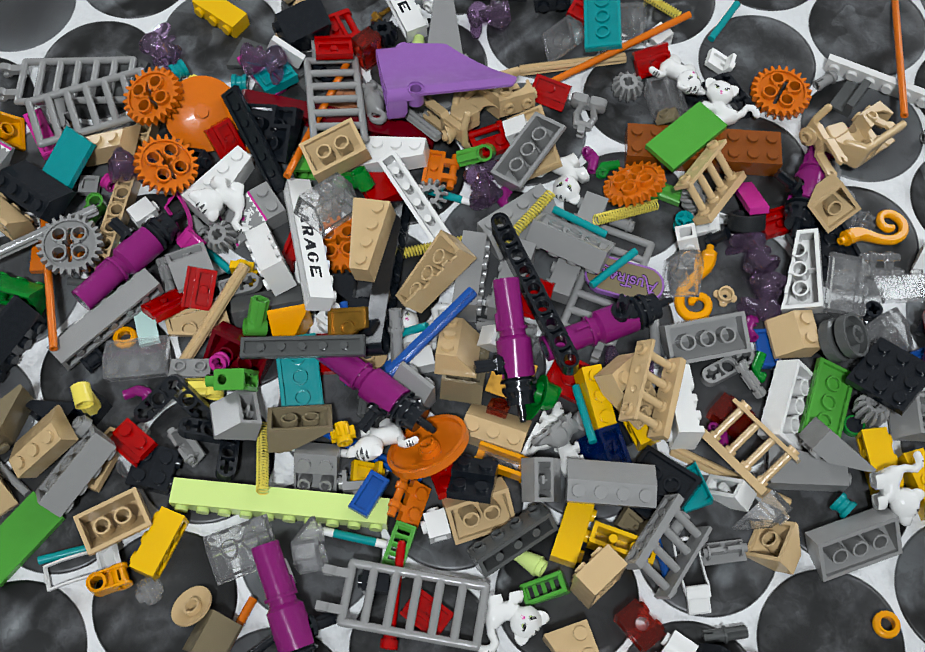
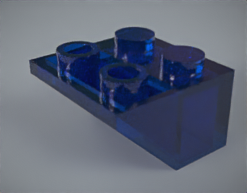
M618 423L595 430L597 442L594 444H589L587 435L576 440L580 446V455L583 454L585 460L632 463Z

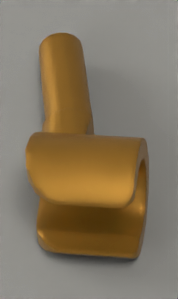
M387 7L379 13L373 12L371 14V22H377L378 18L383 21L381 17L391 11V8Z

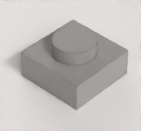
M80 175L78 194L80 196H88L94 192L100 193L101 177Z

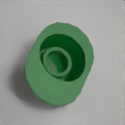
M545 374L541 375L536 382L535 403L525 404L526 421L533 419L539 410H551L562 392L559 386L548 381V377Z

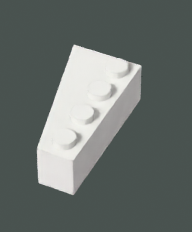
M368 136L369 140L365 145L372 159L359 166H365L368 172H384L377 160L394 149L408 170L427 167L430 154L427 139L422 137Z
M238 145L191 185L189 189L181 194L189 210L208 226H214L215 221L211 222L206 215L197 209L195 202L189 198V193L193 190L204 188L212 189L210 181L215 175L225 177L228 187L232 182L244 184L255 169L251 156ZM223 204V208L219 212V216H221L225 212L226 205Z
M264 222L244 232L247 238L245 244L248 250L252 252L250 255L254 263L258 265L256 268L260 276L264 277L262 282L267 291L272 290L274 295L277 296L297 286L267 223Z
M818 228L797 230L792 260L784 290V299L781 305L782 314L793 310H812L813 314L825 313L821 245Z
M689 364L685 365L670 437L666 439V442H669L670 450H695L705 433L704 426H699L702 416L700 410H696L698 399L697 395L692 393L694 382ZM662 371L658 374L659 378H661Z

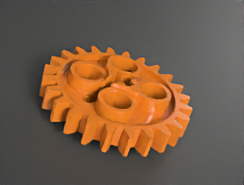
M778 65L776 70L773 66L770 67V70L764 68L763 73L758 72L757 77L753 79L750 87V96H753L751 100L756 102L755 106L757 108L761 107L760 113L767 112L766 117L772 114L773 119L780 116L781 120H783L787 116L791 120L793 115L797 118L799 113L803 114L805 109L808 108L812 98L810 96L812 90L809 89L810 83H805L807 78L801 79L802 73L795 74V69L791 70V72L788 71V66L784 70L781 69L780 65ZM788 82L785 87V90H783L782 94L780 95L779 100L776 104H774V101L777 95H779L784 83Z
M158 66L154 68V71L148 67L147 73L141 70V76L135 74L136 80H130L132 85L131 87L126 86L125 88L128 90V93L123 94L127 98L122 101L126 105L124 110L128 112L127 115L134 122L139 123L141 126L146 124L148 127L152 123L157 126L159 120L165 123V117L171 119L170 113H176L175 106H181L177 101L183 99L180 95L183 90L180 88L182 83L179 81V78L171 70H166L164 67L160 69Z
M157 134L156 140L150 136L148 142L143 140L142 147H137V152L134 154L136 160H133V166H136L134 173H139L137 180H144L142 183L143 187L146 185L150 186L149 192L156 189V195L163 191L164 195L167 196L168 192L171 191L172 195L175 196L176 190L182 194L184 188L189 189L190 183L194 184V177H197L198 174L196 170H198L199 165L195 164L198 157H192L195 151H188L190 145L186 144L183 146V139L177 142L175 141V136L172 139H168L167 134H165L164 139H161L160 135ZM165 151H171L174 155H168ZM148 159H154L156 163H151ZM176 167H181L184 171L180 172L176 170ZM158 175H164L167 179H160Z
M643 161L639 164L633 162L631 166L626 164L625 168L619 167L618 172L613 171V176H607L608 180L604 181L603 192L605 197L609 198L608 202H612L613 206L618 204V207H621L625 204L627 208L630 204H633V207L637 203L643 205L645 200L651 201L650 197H658L657 193L662 192V188L666 187L665 182L667 180L664 169L661 168V165L657 166V163L651 164L650 161L646 164Z
M345 215L343 220H340V217L337 216L336 220L333 221L330 217L329 223L322 221L323 226L320 227L324 233L323 244L327 247L326 258L330 261L329 271L332 269L333 274H336L337 270H340L342 274L347 269L351 273L349 269L350 253L348 252L350 251L352 218L348 220L347 215Z

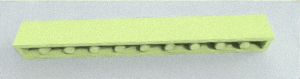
M174 477L169 498V504L174 510L182 513L194 510L202 515L214 512L223 517H230L231 514H234L244 519H252V516L261 517L265 521H274L275 518L282 519L286 523H295V521H304V524L307 525L325 523L326 526L333 528L339 527V525H346L349 529L359 530L361 527H366L374 532H381L382 529L388 530L389 523L387 512L390 498H380L368 519L348 508V505L355 496L350 494L268 487V491L259 492L268 494L259 495L256 492V485Z

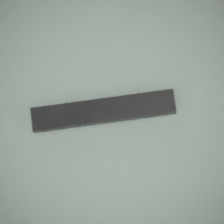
M365 334L241 337L239 358L366 357Z

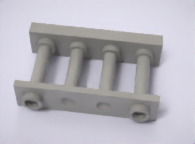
M679 493L663 497L624 559L628 563L627 570L642 569L659 586L654 595L656 599H671L675 596L678 586L702 546L708 541V536L712 531L711 526L696 527L680 511L684 498ZM673 517L691 534L686 544L670 528V522ZM663 534L681 551L675 561L659 545V540ZM652 551L670 568L665 579L648 563V558Z

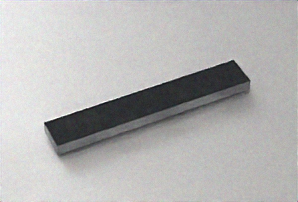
M234 85L224 92L221 97L265 182L267 181L275 195L284 190L287 179L283 176L284 173L239 86Z

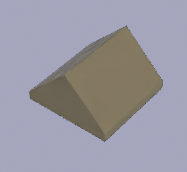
M209 609L206 615L196 623L182 650L186 652H229L243 626L223 614Z

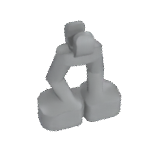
M579 92L572 93L570 105L575 108L573 112V128L577 129V138L583 139L585 131H591L598 120L597 114H603L606 110V99L597 96H591L590 98L588 94ZM582 110L590 111V119L587 122L580 119Z

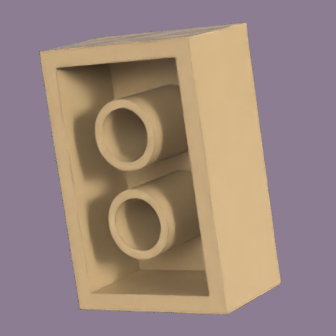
M609 544L604 548L599 546L591 554L587 564L582 562L575 569L570 591L587 609H590L621 578L628 563Z

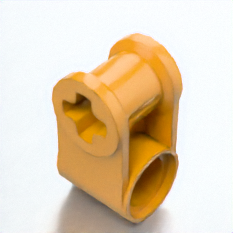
M117 563L109 568L93 572L86 579L87 589L95 596L103 597L116 591L130 588L133 586V581L129 579L128 563ZM99 580H103V585L99 589H94V584Z

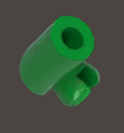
M619 160L601 162L596 169V177L605 179L610 170L619 169Z
M757 351L751 368L760 383H764L767 373L761 372L767 355Z

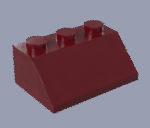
M222 321L212 329L203 359H210L211 356L219 351L225 352L230 357V365L226 369L245 368L259 371V387L272 365L273 359L239 358L241 337L257 336H244L242 329Z

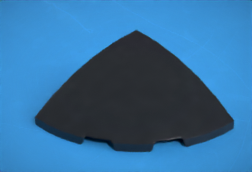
M248 103L277 161L288 163L299 137L304 111L297 107Z

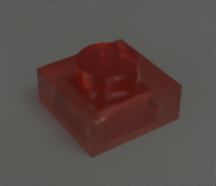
M491 398L486 413L506 419L511 406H507V401L502 398Z

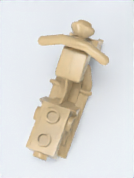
M518 66L500 71L513 76L520 75ZM527 79L525 86L521 89L518 83H515L512 87L454 92L450 114L447 109L436 102L431 96H425L426 100L424 99L423 105L431 111H427L428 116L423 113V118L442 133L443 142L446 141L449 145L456 139L466 149L471 147L468 142V131L480 125V112L484 107L497 119L526 111L535 107L537 91Z
M879 101L872 106H867L862 113L858 112L851 121L853 123L849 129L843 122L824 128L819 121L832 110V105L826 104L812 117L808 125L800 130L799 138L802 145L814 146V156L824 171L825 176L827 177L832 172L837 176V172L829 162L825 152L832 154L839 165L844 163L851 168H858L893 144L895 140L892 137L905 129L907 122L902 120L895 124L892 121H888L894 112ZM875 126L880 129L885 128L887 131L881 135H876L872 128Z

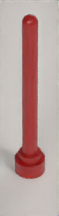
M399 540L397 543L394 566L403 567L406 549V542L404 540ZM402 576L400 577L392 627H396ZM383 635V638L380 640V648L398 650L399 641L397 637Z

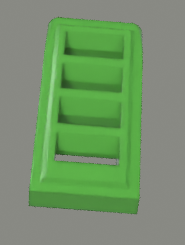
M396 520L382 564L395 565V561L389 559L390 555L396 557V551L392 549L393 547L397 548L398 542H396V538L407 542L403 567L405 566L417 534L416 526ZM399 530L410 533V535L407 536L399 533Z
M561 570L519 585L520 590H523V599L526 606L536 605L570 593L565 575ZM556 579H558L561 589L557 590L554 581ZM547 582L550 583L552 589L551 593L548 592L546 586ZM537 585H541L544 595L540 596ZM532 587L535 595L534 599H531L528 588Z

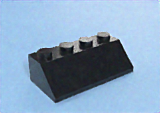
M27 160L5 167L0 171V192L39 219L48 223H52V218L56 221L60 219V215H63L76 194L75 191Z
M16 295L0 312V383L4 381L10 369L17 365L19 358L32 346V342L44 331L47 325L41 314Z

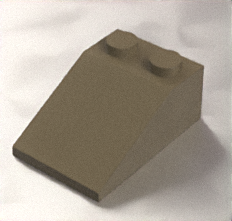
M481 347L479 360L489 359L490 351ZM487 372L477 373L476 378L442 375L440 399L481 405Z
M21 384L0 399V454L6 453L10 446L15 443L31 412L25 405L30 400H35Z
M332 404L268 408V453L290 452L333 431Z

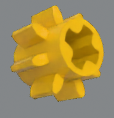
M348 421L335 423L333 431L330 432L332 444L337 442L338 447H347L353 443L354 438H357L354 425L349 426Z

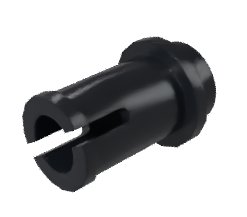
M727 227L715 233L710 232L705 236L706 245L712 244L716 247L717 244L731 239V232Z

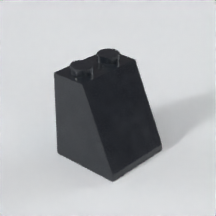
M303 0L275 14L272 28L280 39L302 52L312 49L311 40H314V36H329L332 24L321 0Z

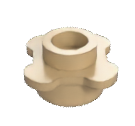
M723 286L713 292V296L717 298L721 307H726L727 304L737 301V296L730 286Z

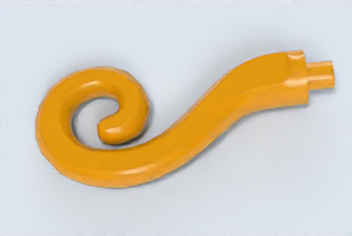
M885 209L877 214L875 223L881 231L891 233L895 230V225L887 224L884 220L885 218L891 219L898 227L897 233L884 235L865 228L854 227L842 231L839 238H837V243L850 246L856 242L863 241L878 245H896L907 237L909 225L900 213L895 210Z
M712 244L706 245V249L701 252L698 268L681 282L675 292V309L678 315L685 321L708 317L712 312V300L703 292H695L688 298L689 306H694L697 301H701L704 304V308L701 311L692 312L685 306L686 293L695 284L709 275L716 264L717 252Z

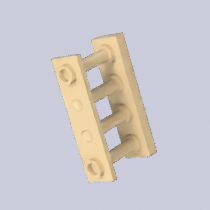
M726 139L710 141L701 155L673 187L675 191L687 189L698 208V213L692 219L696 226L712 223L747 177L744 171H732L724 158L721 149L727 143ZM714 158H716L725 174L723 181L712 163ZM705 169H707L716 185L714 192L703 175ZM696 180L707 196L705 204L693 185Z
M647 339L637 341L618 420L620 422L639 420L649 426L647 436L653 441L666 440L670 437L686 360L682 357L664 359L653 351L656 340ZM651 360L663 367L661 378L649 371ZM646 380L659 387L656 398L644 391ZM642 400L654 407L652 418L639 411Z
M734 398L732 401L737 408L714 431L708 432L705 429L702 438L764 498L769 493V490L766 488L769 485L767 482L791 459L799 464L801 462L798 457L800 453L791 444L787 447L750 412L752 408L743 399L739 402ZM745 414L753 423L733 443L725 447L718 442L721 440L720 436ZM760 428L769 438L745 461L739 462L734 457L737 454L736 451ZM776 443L785 453L762 476L758 475L755 478L750 473L751 467Z

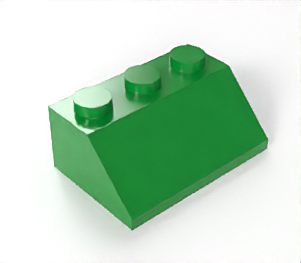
M0 271V304L6 306L13 296L16 295L42 315L46 308L45 284L38 281L35 283L29 282L20 276L14 278Z

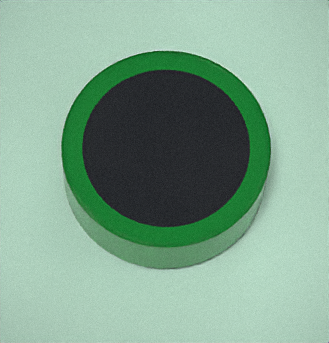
M849 415L845 418L843 431L846 435L856 437L862 429H865V423L861 424V420L855 419V415Z

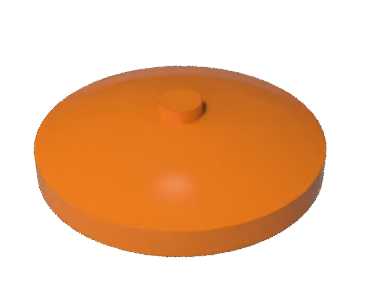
M210 76L186 78L181 81L182 86L180 87L183 90L180 93L183 99L177 101L181 106H175L176 113H170L171 119L164 118L166 127L170 135L176 137L175 141L178 142L183 139V146L189 144V148L205 149L207 153L214 152L215 150L203 132L204 130L209 129L212 125L228 117L238 133V128L221 97L230 87L221 80Z
M441 414L426 419L437 429L434 434L422 427L415 432H411L409 429L404 430L405 440L417 436L419 441L414 446L408 448H401L398 444L390 446L387 453V463L393 474L407 480L421 479L436 474L451 465L463 453L469 442V430L464 421L455 415Z

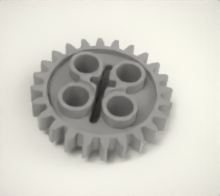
M68 213L67 219L60 215V221L52 218L53 224L46 223L45 225L48 229L40 230L43 237H37L41 244L36 245V248L40 250L37 252V255L41 258L40 262L45 265L48 271L52 269L55 275L60 271L62 277H65L66 273H68L73 278L74 272L81 276V270L84 269L88 273L89 265L95 268L96 266L93 261L101 260L97 254H103L104 252L100 247L105 246L104 242L101 241L104 237L99 233V227L95 226L92 220L89 221L86 216L81 219L79 214H76L73 218ZM79 233H85L83 237L77 238ZM64 234L63 238L56 239L58 235ZM85 251L83 256L77 257L79 252ZM59 253H64L63 257L56 258Z

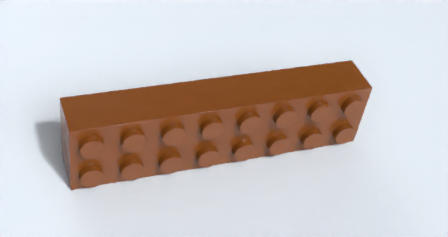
M628 123L625 133L624 168L626 164L631 166L633 162L639 164L643 161L646 164L650 161L651 164L657 163V166L661 165L662 169L669 170L645 149L646 144L669 125ZM726 129L713 139L717 141L727 140L721 152L732 171H744L746 175L773 177L783 165L781 132ZM707 146L702 148L676 171H687ZM714 158L712 163L718 173L724 174L718 161Z

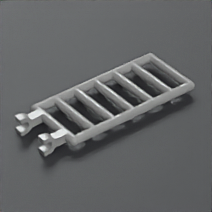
M311 40L312 57H306L303 60L310 138L317 135V131H325L341 123H316V117L358 116L359 122H354L357 129H360V135L364 143H367L369 137L358 57L353 56V59L316 60L314 40ZM352 64V69L311 70V65ZM312 77H354V82L313 83ZM355 89L356 95L314 96L313 90ZM357 102V108L315 109V104Z
M135 56L25 58L21 64L17 65L2 62L0 63V71H4L5 78L12 77L13 75H19L16 89L0 87V102L14 99L15 105H25L26 98L22 97L29 66H39L33 96H37L42 92L47 65H57L52 91H55L61 87L65 65H75L71 86L80 83L83 65L93 64L91 81L98 79L101 64H111L109 75L118 72L119 64H129L128 70L136 68L137 58ZM134 76V77L127 78L130 87H131V85H132V84L130 83V80H133V81H134L135 76ZM116 82L109 83L112 95H114ZM97 87L90 89L95 104H107L105 96H95ZM78 92L71 94L74 104H86L85 97H77ZM113 96L115 104H122V101L126 99L124 96ZM44 101V102L37 103V104H33V105H46V104H45V101Z
M137 67L26 98L25 106L37 146L43 148L57 144L62 134V129L52 99L64 96L74 130L83 136L134 122L128 115L119 117L109 83L120 80L123 92L128 93V90L125 88L130 86L127 78L134 77L135 74L141 76V70L145 72L144 68ZM98 86L102 87L112 120L102 123L100 122L90 90ZM83 91L93 125L84 128L81 127L71 95ZM44 101L55 136L46 139L43 138L33 105Z
M605 224L600 225L601 228L609 231V235L646 247L643 256L636 255L631 260L643 266L648 265L655 248L654 242ZM615 246L612 254L622 257L629 251ZM584 267L580 271L561 316L564 327L571 325L568 323L571 314L579 317L587 316L588 318L592 314V312L575 306L578 297L604 307L615 303L582 290L585 282ZM618 340L607 344L598 342L592 352L589 363L597 365L604 346L613 348Z
M350 559L347 568L324 564L322 572L324 575L345 578L340 605L316 600L315 610L337 614L336 623L338 626L471 651H478L480 649L490 593L489 583L359 559ZM356 568L370 571L360 621L346 618ZM379 572L392 575L382 625L369 622ZM401 576L414 579L405 629L391 626ZM423 580L436 582L427 633L414 631ZM445 584L458 586L450 637L436 635ZM467 588L480 590L472 641L459 639Z

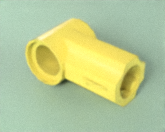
M184 378L206 399L219 400L224 397V392L215 391L213 387H206L205 378ZM185 394L184 397H193V395Z
M81 381L73 384L70 388L75 408L82 410L83 413H87L90 416L97 414L101 408V403L93 393L90 383Z

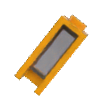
M480 440L478 451L474 458L483 459L484 457H491L494 461H498L499 475L521 483V458L529 457Z

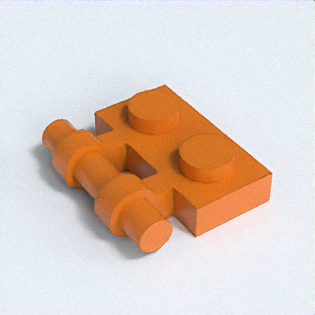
M430 150L428 165L424 167L421 182L425 181L428 185V179L431 178L434 184L435 180L438 179L440 180L439 186L441 182H446V189L453 190L454 185L457 183L456 173L460 167L456 154L452 155V159L446 158L445 151ZM444 167L449 168V174L443 173Z
M400 478L399 481H396L394 496L389 500L387 515L395 517L396 513L399 512L396 520L416 526L418 529L431 488L416 480H410L408 485L407 479ZM403 494H405L403 502L401 503Z

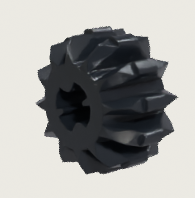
M378 18L377 22L372 21L371 26H368L367 36L373 47L378 45V48L381 49V47L388 48V45L394 46V41L398 39V29L393 21L388 22L386 18L381 21Z

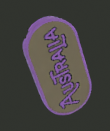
M609 257L603 270L600 273H602L605 269L611 266L618 259L614 257ZM627 262L593 289L589 285V288L596 293L619 299L620 294L634 297L637 294L648 295L650 293H654L660 299L664 290V280L660 273L651 267ZM585 271V282L589 285V282L599 274H591Z

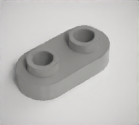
M86 415L76 417L71 424L78 439L88 431L93 420Z

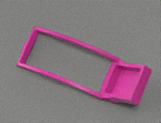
M176 191L175 196L180 200L188 220V226L182 233L179 231L176 234L177 244L180 248H186L203 242L205 245L206 242L193 230L192 216L187 204L180 193ZM175 196L169 197L167 204L164 206V209L170 217L173 215V213L169 209L168 205Z

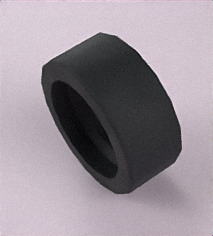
M747 210L731 211L728 213L727 228L731 231L743 233L764 231L766 228V214L749 215Z

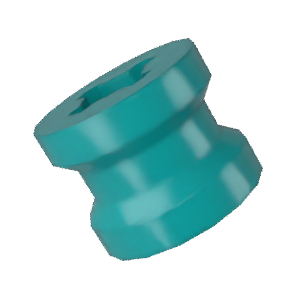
M182 59L177 60V63L174 65H168V69L179 78V81L184 76H190L189 70Z
M232 74L231 87L238 85L241 91L249 89L248 74H243L242 76Z
M689 211L678 212L673 222L674 231L676 226L694 223L692 220L694 218L693 214Z
M843 492L829 508L832 511H837L839 517L844 519L855 508L857 503L850 501L847 498V494Z

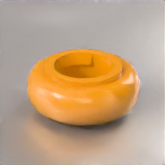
M128 326L119 328L113 335L114 346L120 350H129L138 341L136 330ZM131 335L128 341L120 342L122 336Z
M887 610L879 611L872 619L873 630L882 638L892 639L900 632V620L893 612ZM882 618L888 619L891 622L892 629L890 631L883 629L881 626Z

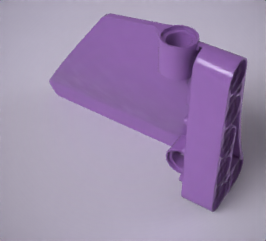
M402 42L397 44L396 47L376 49L377 66L388 120L405 118L408 113V104L412 107L422 106L425 95L512 87L517 81V77L478 63L447 44Z

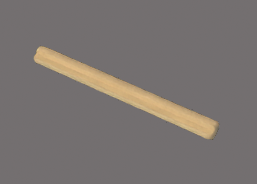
M618 53L592 67L626 63V53ZM595 56L520 65V76L566 71Z
M242 262L238 264L179 359H194L250 270L249 266Z
M670 450V456L689 465L696 461L698 468L708 474L743 479L738 473L689 450ZM749 484L757 493V497L784 510L790 507L791 498L768 487L766 488L769 490V493L763 498Z

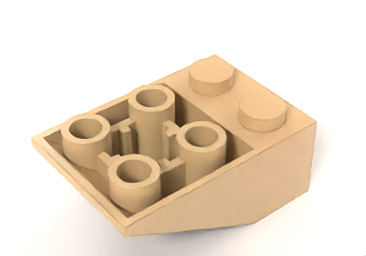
M634 353L618 355L594 376L603 396L619 412ZM646 380L644 391L656 398L657 393L652 383ZM642 400L639 411L652 418L654 407ZM639 420L629 421L637 430H640L645 425Z

